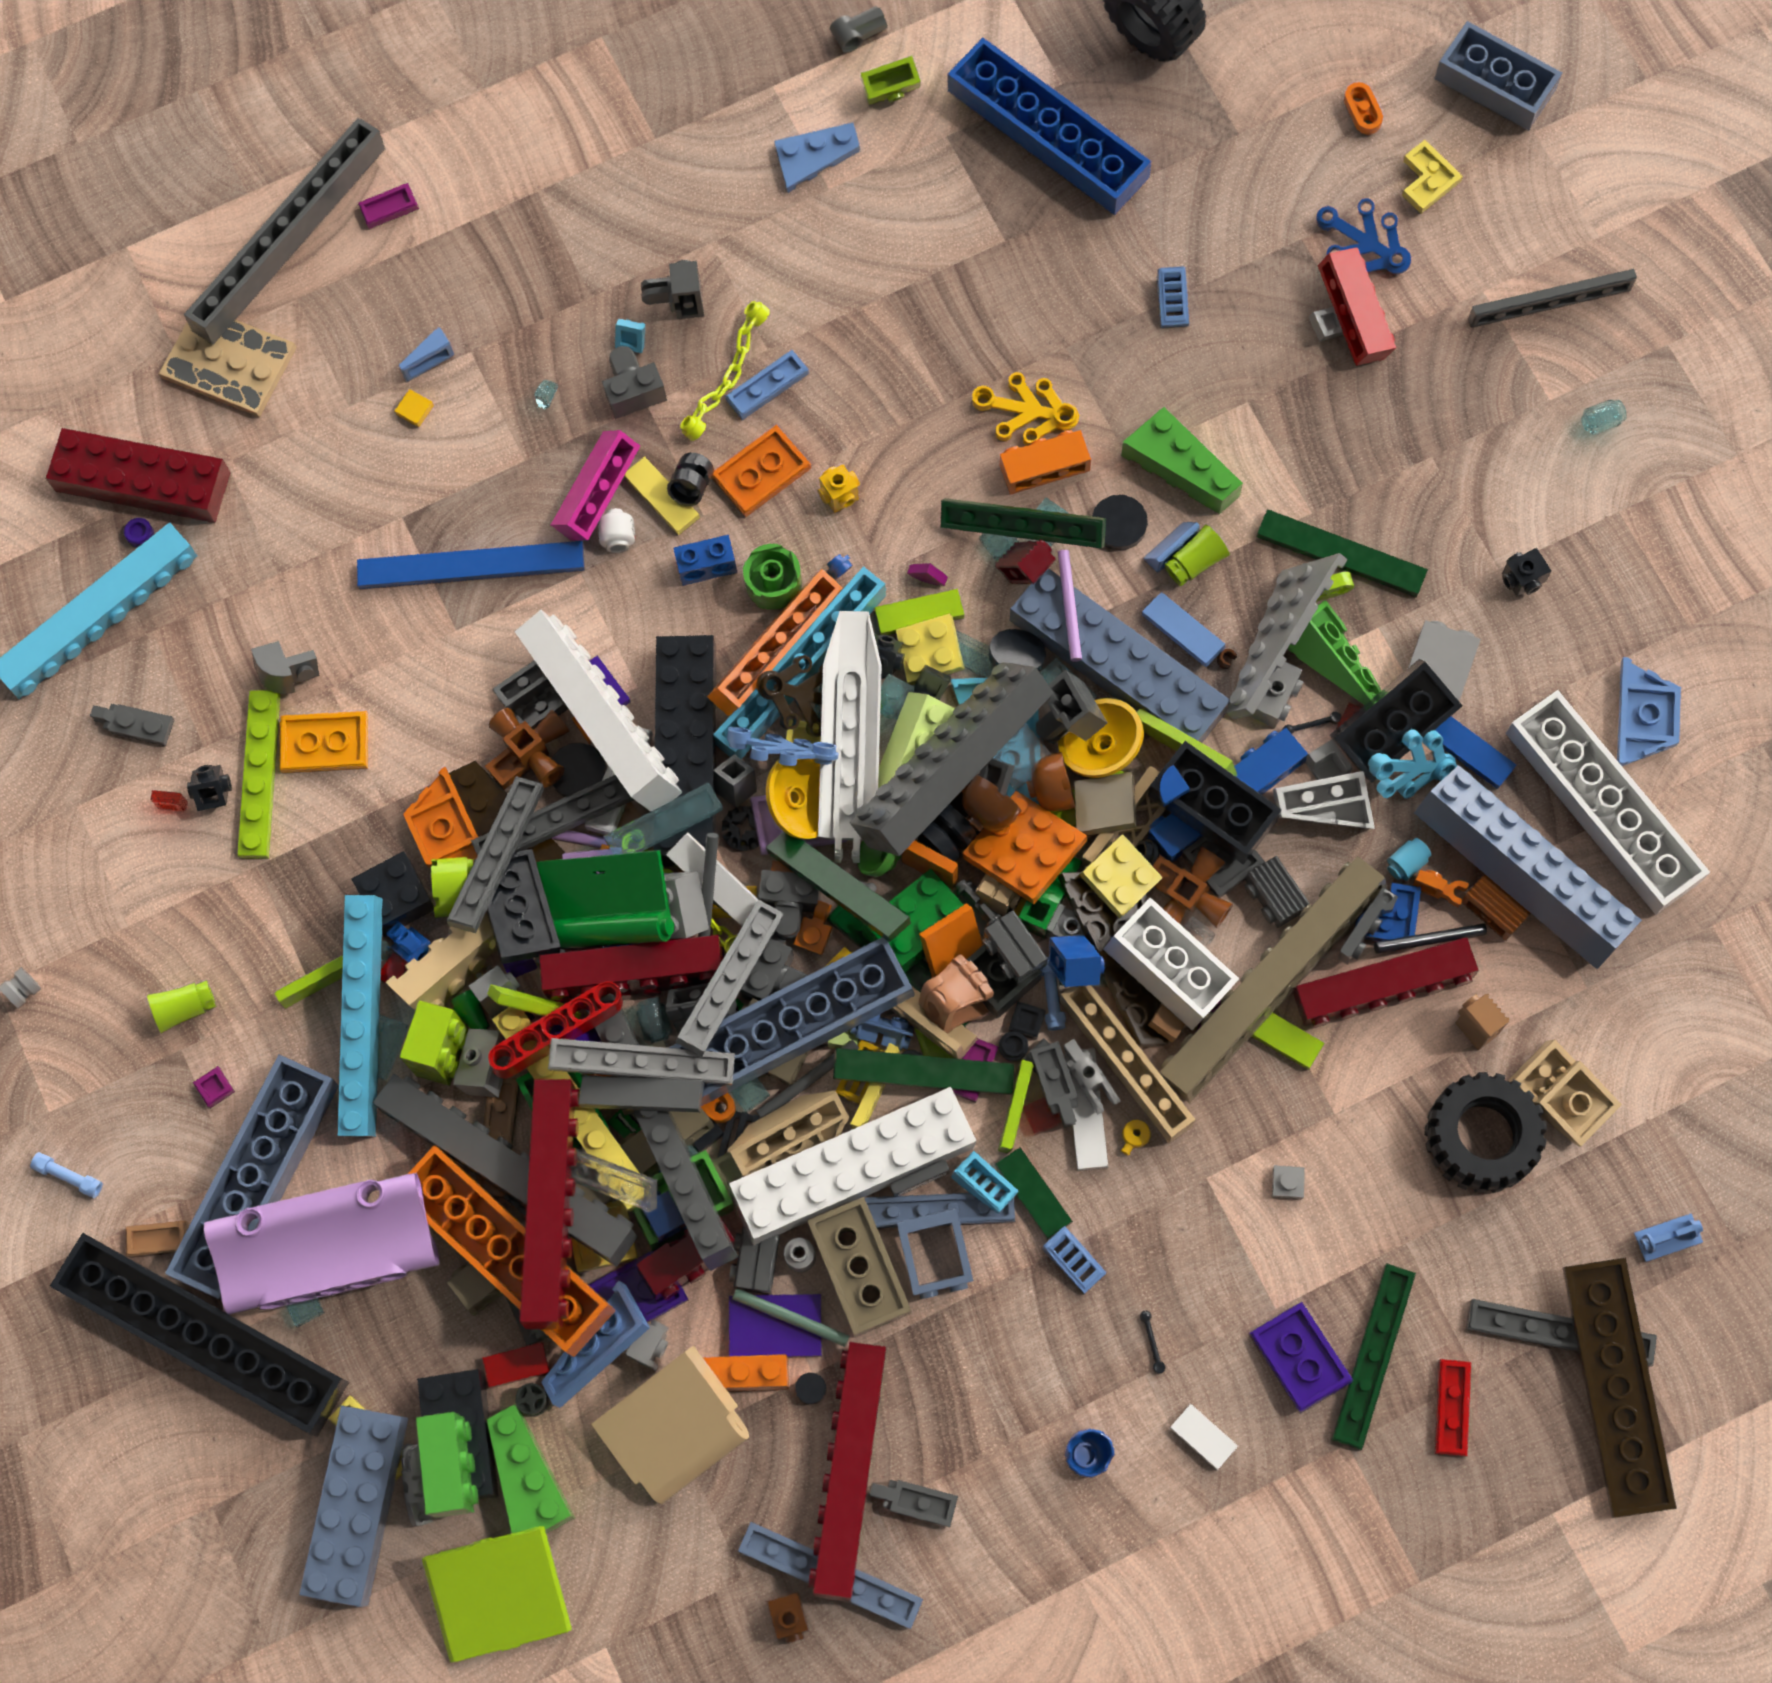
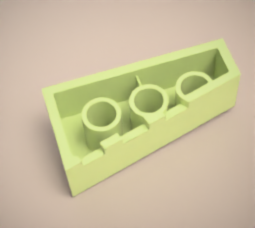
M908 692L879 766L878 788L887 784L894 777L896 770L915 755V750L934 735L935 729L953 715L955 708L928 694Z

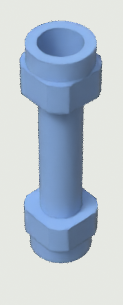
M1047 962V965L1041 969L1042 976H1044L1049 1012L1045 1015V1022L1048 1030L1056 1031L1066 1028L1065 1012L1060 1011L1056 975Z
M40 1152L33 1157L30 1164L31 1169L45 1176L51 1174L79 1188V1192L91 1198H96L103 1186L101 1181L89 1175L83 1177L54 1163L53 1158Z

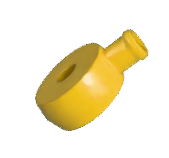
M1131 1120L1125 1124L1122 1130V1137L1125 1141V1145L1121 1149L1123 1154L1129 1156L1133 1147L1140 1148L1148 1143L1151 1132L1145 1122ZM1138 1131L1140 1135L1134 1136L1133 1132Z

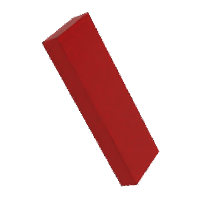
M1439 1360L1435 1454L1468 1456L1471 1362Z

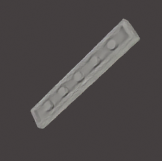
M551 1038L548 1070L639 1078L702 1080L703 1083L732 1085L735 1054L705 1051L701 1057L687 1049Z

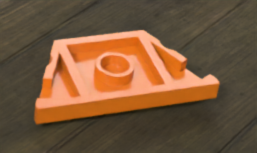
M444 767L438 772L439 776L429 787L426 786L420 793L419 799L412 803L403 814L428 868L432 866V859L468 857V859H473L474 862V859L477 858L471 840L478 838V835L449 772Z

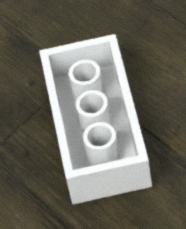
M1151 898L1143 904L1103 948L1191 1030L1199 1024L1239 980L1232 971Z

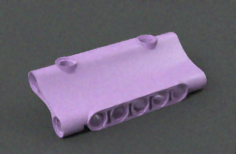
M417 1173L382 1181L366 1180L247 1208L237 1215L204 1223L205 1239L215 1265L222 1302L227 1314L257 1307L259 1309L283 1307L401 1279L407 1275L406 1272L439 1265L438 1249L427 1223L422 1188ZM379 1190L378 1199L373 1203H368L369 1194ZM254 1219H259L257 1228L253 1231H248L249 1223Z

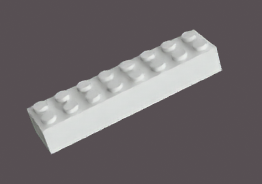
M540 610L514 631L634 800L656 815L682 793L676 784L679 781L676 774L669 767L665 768L661 763L664 760L663 756L654 746L650 747L646 742L649 740L648 735L639 725L636 727L632 722L634 719L633 714L625 705L621 706L617 701L620 698L610 685L604 683L605 675L595 664L592 666L588 661L591 658L590 654L581 644L577 645L574 641L577 637L567 625H563L554 614L548 616Z
M1558 690L1511 723L1506 735L1655 915L1701 883L1710 873Z
M949 1087L729 1183V1194L752 1244L755 1245L774 1235H780L805 1224L811 1218L890 1186L892 1182L944 1159L947 1161L974 1148L976 1139L952 1088Z

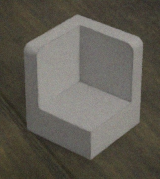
M1333 739L1309 753L1305 762L1317 780L1350 774L1352 770V765Z

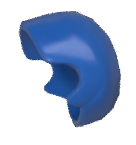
M1094 1429L1078 1431L1069 1439L1065 1448V1461L1068 1467L1078 1476L1089 1478L1104 1473L1115 1456L1111 1439L1104 1432Z

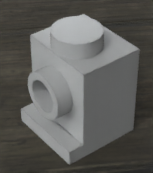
M1059 904L1047 928L1046 937L1084 935L1075 913L1065 908L1064 905ZM1068 923H1072L1078 928L1075 931H1070L1066 926Z
M652 1320L648 1324L650 1328L629 1346L625 1354L636 1362L656 1371L658 1365L654 1360L656 1357L661 1358L668 1346V1341L665 1339L669 1328Z

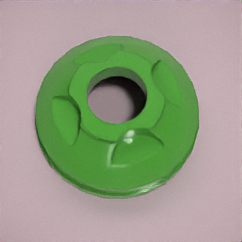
M862 840L860 844V863H857L861 873L867 876L878 877L894 869L901 855L898 856L868 848Z

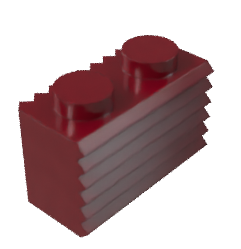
M1043 540L1014 542V546H1010V550H1006L1003 558H999V562H995V567L1011 584H1034L1056 561V558L1051 554L1052 548Z

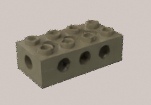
M864 1197L807 1220L855 1337L911 1314L908 1301ZM847 1231L853 1232L856 1235V1241L850 1246H844L839 1242L841 1234ZM856 1260H864L868 1264V1269L865 1273L857 1275L851 1271L852 1263ZM866 1289H877L880 1293L878 1301L875 1303L865 1302L862 1295Z

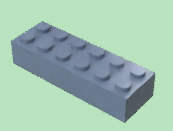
M341 1405L299 1595L358 1607L369 1605L409 1418Z

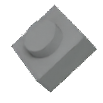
M1334 307L1315 311L1309 316L1319 342L1343 335Z
M1274 1165L1272 1198L1303 1199L1305 1167Z

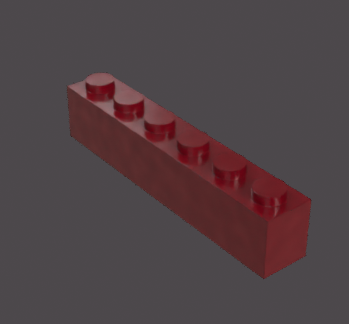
M1466 937L1297 985L1293 995L1303 1025L1312 1024L1316 1028L1330 1023L1331 1018L1341 1016L1342 1019L1355 1017L1359 1014V1010L1369 1008L1370 1011L1383 1009L1388 1006L1387 1002L1398 1000L1399 1003L1411 1001L1416 998L1415 994L1426 992L1427 995L1436 994L1443 991L1444 986L1455 983L1456 987L1467 985L1473 982L1472 978L1476 976L1479 969Z

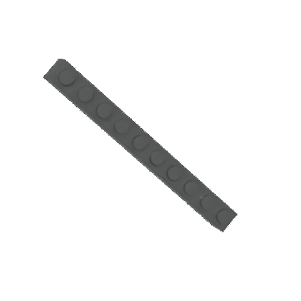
M360 118L354 121L185 312L184 316L192 332L212 345L216 343L385 150L378 129Z
M608 994L602 997L600 1001L609 1004L615 1000V996ZM622 1008L616 1015L595 1027L603 1043L639 1045ZM633 1110L702 1261L712 1271L737 1258L738 1255L671 1111Z
M393 1074L373 1101V1104L382 1113L432 1146H437L449 1157L527 1208L530 1155L525 1152L518 1155L512 1151L514 1146L500 1136L495 1140L488 1135L490 1130L481 1123L475 1121L472 1125L465 1120L467 1117L465 1113L455 1106H452L450 1109L442 1105L444 1100L430 1090L427 1094L419 1090L421 1085L406 1075L402 1079ZM575 1185V1196L570 1197L569 1208H573L574 1223L573 1227H568V1235L617 1267L638 1237L631 1229L634 1224L620 1214L616 1218L608 1214L609 1208L599 1200L594 1198L590 1202L583 1197L585 1192Z

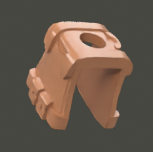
M960 954L952 959L944 971L924 984L919 998V1005L931 1022L935 1025L938 1024L940 1029L949 1033L961 1024L976 1019L980 1020L987 1016L988 1010L983 1001L993 997V990L988 984V979L981 971H978L977 966L972 961H967Z

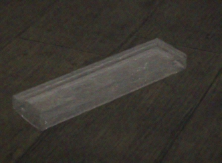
M577 1150L576 1167H571V1178L575 1179V1183L648 1212L657 1209V1180Z

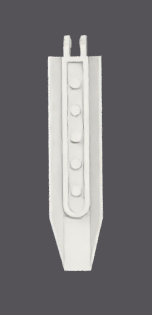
M839 611L823 663L821 742L836 745V752L839 753L837 760H832V764H820L818 837L835 840V863H841L843 859L842 840H853L852 860L853 863H860V840L862 839L849 822L856 816V812L860 807L871 801L878 790L881 661L869 612Z

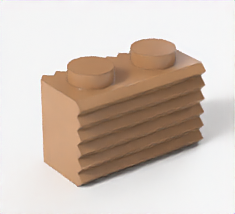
M1475 994L1457 1012L1460 1017L1455 1024L1479 1051L1500 1034L1508 1024L1509 1018L1505 1017V1013L1501 1012V1008H1497V1003H1493V999L1489 998V994H1484L1480 998Z

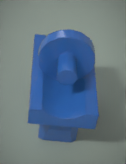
M397 922L386 933L394 942L390 948L407 963L414 958L418 961L428 954V946L431 942L413 927L407 930L400 922Z

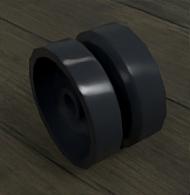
M948 804L915 841L956 862L960 858L958 848L965 850L977 837L974 828L966 822L962 814L951 804Z

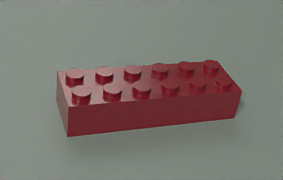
M61 428L45 479L55 492L216 523L231 472L221 458Z
M719 935L668 940L666 942L539 955L542 991L547 999L566 1004L599 983L611 981L619 987L622 1000L630 999L631 995L641 993L646 997L658 996L661 994V991L710 982L724 959L723 948Z

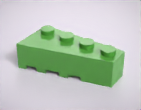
M1165 407L1161 408L1123 441L1122 457L1129 461H1135L1142 466V469L1149 473L1157 474L1175 488L1177 486L1189 493V497L1218 514H1221L1240 497L1243 483Z

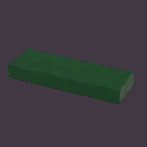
M1021 1147L996 1163L995 1166L1002 1176L1019 1191L1016 1196L1047 1240L1064 1226L1067 1227L1073 1223Z

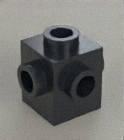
M1536 547L1525 554L1518 552L1509 557L1502 572V579L1505 586L1509 590H1513L1516 596L1525 592L1527 595H1530L1542 587V584L1547 581L1552 570Z
M874 634L881 661V679H891L896 670H901L905 654L901 653L903 642L896 641L888 635L878 636Z
M203 765L192 771L191 781L187 782V789L190 799L195 801L197 811L226 806L228 792L232 791V784L229 775H224L221 765Z

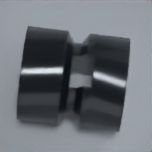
M689 452L683 454L668 482L667 492L675 502L684 506L697 505L701 501L706 487L713 476L714 468L708 458L698 453Z

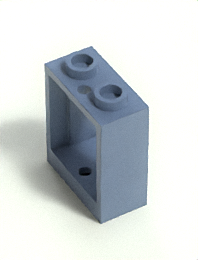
M956 1208L896 1222L913 1295L920 1294V1299L937 1296V1290L949 1287L950 1292H955L968 1288L967 1283L972 1282L973 1277ZM951 1223L963 1275L919 1285L907 1233Z

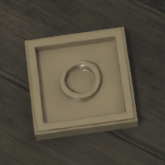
M1132 772L1075 781L1076 829L1086 835H1094L1136 828L1135 789Z

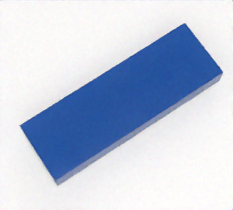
M1452 716L1435 729L1444 739L1442 745L1445 751L1496 789L1503 784L1517 766Z

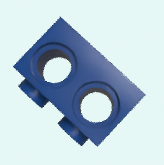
M729 534L673 547L682 586L738 573Z

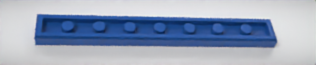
M583 541L357 559L359 589L585 571Z

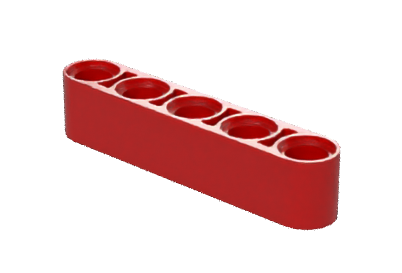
M611 981L599 983L494 1046L488 1054V1061L493 1073L501 1079L510 1078L549 1055L551 1038L574 1040L616 1015L623 1006L619 987ZM606 994L616 996L615 1000L609 1004L600 1001ZM581 1009H586L590 1012L589 1016L585 1019L574 1017L576 1012ZM554 1025L564 1027L563 1031L558 1035L548 1033L549 1029ZM527 1041L537 1042L536 1048L531 1051L522 1049ZM507 1056L511 1058L507 1066L499 1067L496 1065L500 1057Z

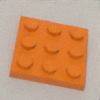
M1015 791L1010 798L1021 809L1016 820L1008 828L998 832H990L983 828L962 854L964 860L1034 905L1087 842V835L1023 794Z

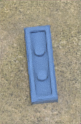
M791 350L725 396L726 401L737 415L744 420L807 376L809 369L796 353Z
M1162 592L1142 611L1143 617L1205 667L1225 649L1223 641Z

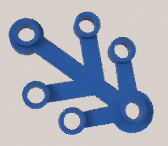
M1364 198L1358 203V212L1363 218L1365 233L1339 218L1337 210L1331 206L1322 207L1317 212V224L1322 230L1336 229L1358 243L1345 247L1331 245L1327 249V255L1333 250L1341 251L1358 247L1360 255L1373 252L1381 257L1365 262L1367 273L1387 269L1392 274H1401L1410 267L1411 255L1406 248L1400 246L1396 228L1398 218L1394 213H1385L1381 218V226L1387 232L1389 248L1379 242L1373 216L1375 206L1371 199ZM1363 204H1370L1371 209L1364 212L1361 210V206ZM1325 213L1333 215L1329 221L1323 220L1322 216ZM1387 218H1393L1395 223L1387 226L1384 221ZM1396 255L1403 258L1398 264L1392 261V258Z

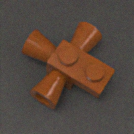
M504 708L492 717L489 722V728L503 737L502 739L507 749L486 764L485 768L504 790L513 783L516 776L521 777L530 769L533 770L544 788L552 786L562 777L565 770L564 767L548 756L549 752L545 744L570 731L552 709L534 730L526 721L520 724L511 708Z
M1201 846L1189 873L1160 855L1152 867L1163 878L1154 887L1171 898L1162 909L1179 924H1181L1186 910L1194 913L1198 909L1218 928L1231 911L1233 903L1209 894L1208 891L1210 889L1206 882L1225 862Z

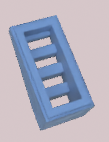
M1185 267L1159 268L1157 271V288L1161 328L1189 326ZM1166 290H1180V292L1165 293ZM1181 301V304L1166 305V302ZM1166 312H1182V315L1166 316Z
M439 327L433 331L399 364L406 382L454 356L451 344Z
M1065 1226L1042 1247V1250L1083 1294L1106 1274L1105 1270ZM1066 1240L1069 1244L1057 1254L1054 1249ZM1075 1249L1078 1253L1065 1263L1063 1258L1071 1250ZM1083 1258L1086 1262L1074 1273L1071 1268ZM1092 1267L1095 1271L1082 1282L1079 1277Z

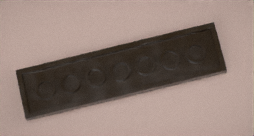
M1626 1257L1563 1267L1612 1518L1677 1509Z

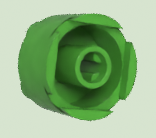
M761 545L751 552V555L744 563L743 576L747 594L756 606L761 609L774 610L786 607L802 588L799 561L792 551L783 548L781 545Z

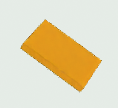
M366 711L280 716L281 773L368 769V713Z

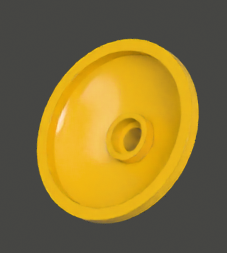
M1112 698L1095 700L1107 724L1087 741L1071 732L1058 741L1059 752H1062L1064 762L1069 769L1084 777L1101 778L1121 771L1133 761L1141 748L1144 729L1139 715L1126 702Z
M778 759L772 766L766 782V800L773 820L786 834L797 839L818 837L820 764L814 762V759H797V765L795 766L782 765Z

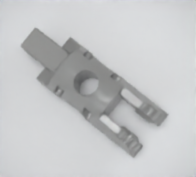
M1074 1039L1066 1043L1064 1050L1070 1059L1066 1062L1067 1067L1097 1115L1104 1111L1101 1101L1094 1094L1102 1088L1112 1104L1119 1103V1097L1089 1050L1082 1052ZM1091 1073L1093 1074V1076L1087 1078L1084 1076V1074Z
M403 1445L401 1451L403 1471L401 1473L405 1504L411 1525L421 1526L432 1523L433 1517L426 1515L419 1445Z

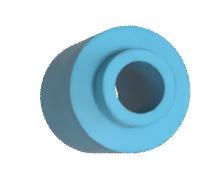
M1418 838L1412 841L1408 840L1387 859L1389 864L1387 869L1395 879L1408 881L1428 863V858L1432 855L1431 851Z

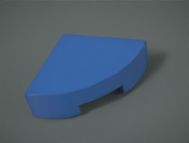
M1174 764L1165 771L1160 782V799L1163 806L1168 805L1190 790Z

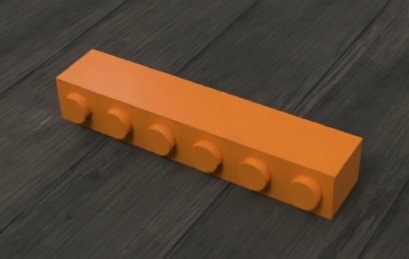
M823 569L818 571L707 697L727 716H730L740 708L757 688L758 677L763 672L772 670L843 588Z

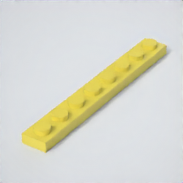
M508 1007L492 1019L505 1039L532 1024L522 1010ZM527 1041L522 1049L531 1051L536 1048L537 1042ZM549 1055L527 1067L534 1079L572 1080L565 1071L548 1070ZM572 1080V1082H573L575 1088H576V1089H579V1088L577 1087V1085L575 1084V1082ZM580 1106L575 1108L574 1119H578L579 1125L578 1137L576 1138L628 1211H632L643 1203L647 1196L654 1192L593 1108H581Z

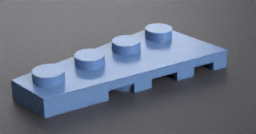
M618 1281L612 1289L615 1293L608 1301L616 1311L575 1357L564 1352L541 1382L552 1404L558 1408H561L650 1328L626 1284Z

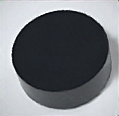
M810 1372L799 1377L796 1382L795 1391L803 1403L814 1405L823 1400L827 1387L820 1375Z

